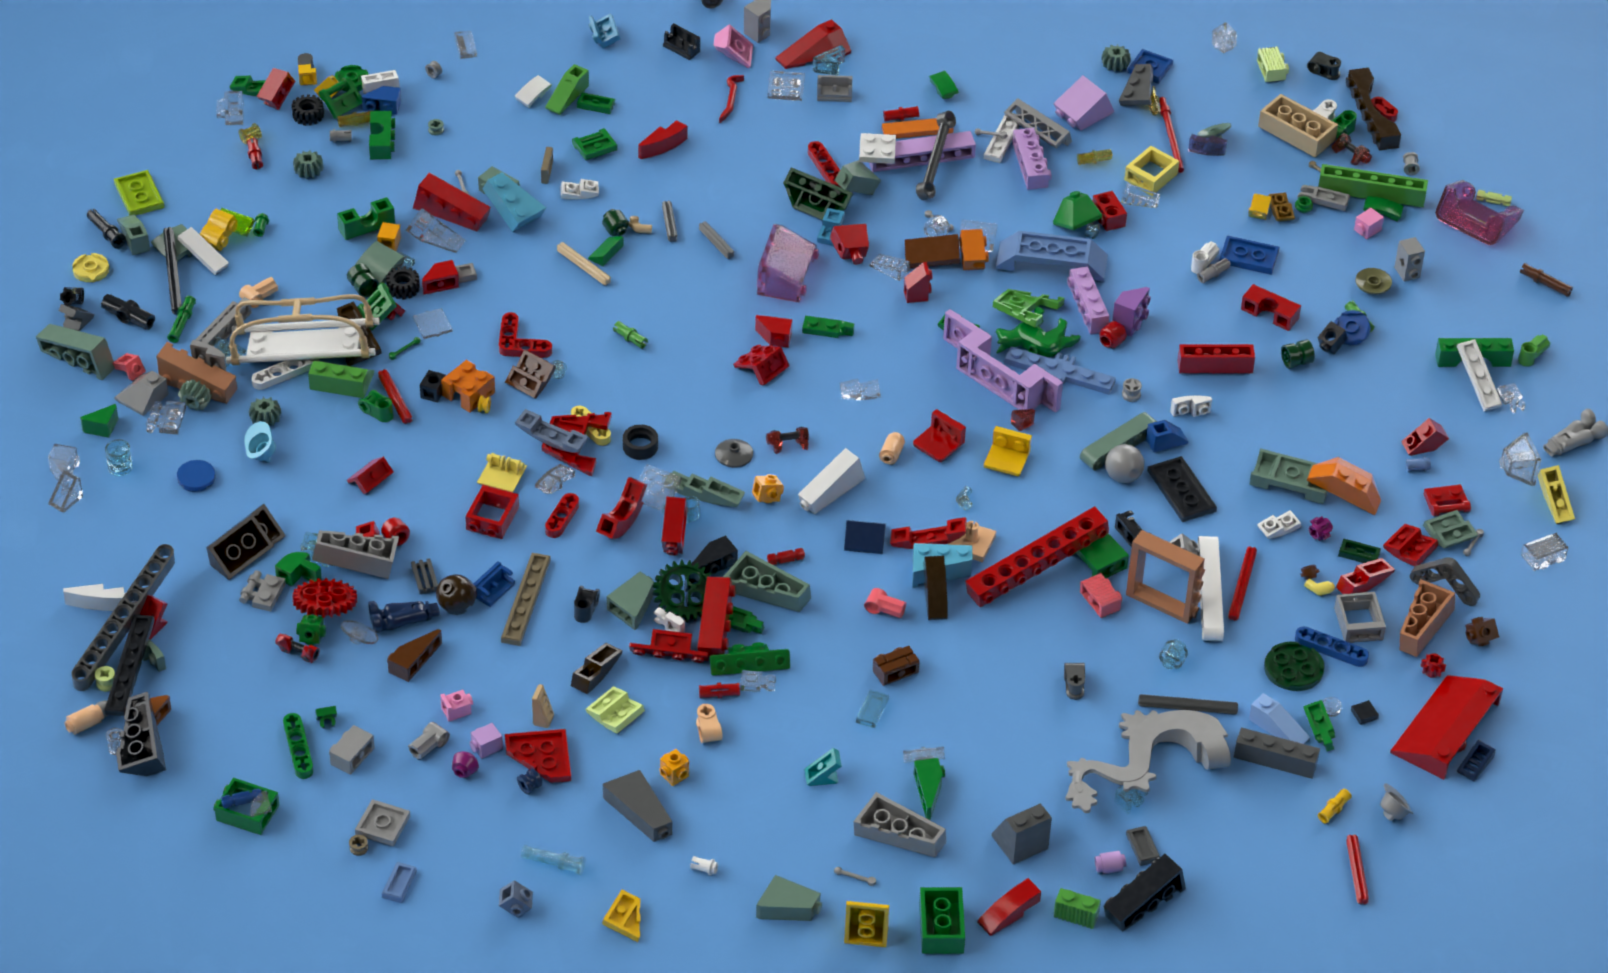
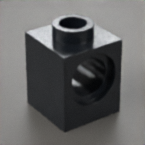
M1332 321L1329 322L1317 337L1319 347L1323 351H1329L1332 354H1335L1348 339L1346 330Z
M428 370L420 383V398L438 403L442 396L441 379L446 375Z

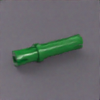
M186 296L182 306L177 311L178 315L167 336V339L172 343L179 341L187 320L192 316V309L196 304V299L193 296Z

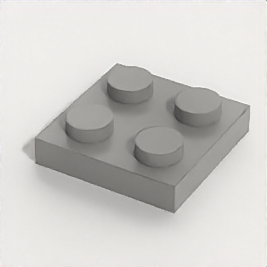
M372 799L355 828V835H364L368 839L394 846L410 818V811Z

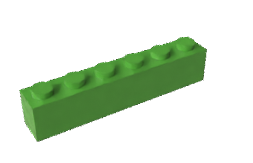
M1322 164L1318 187L1349 194L1352 197L1365 199L1367 196L1380 197L1398 204L1424 207L1428 180Z

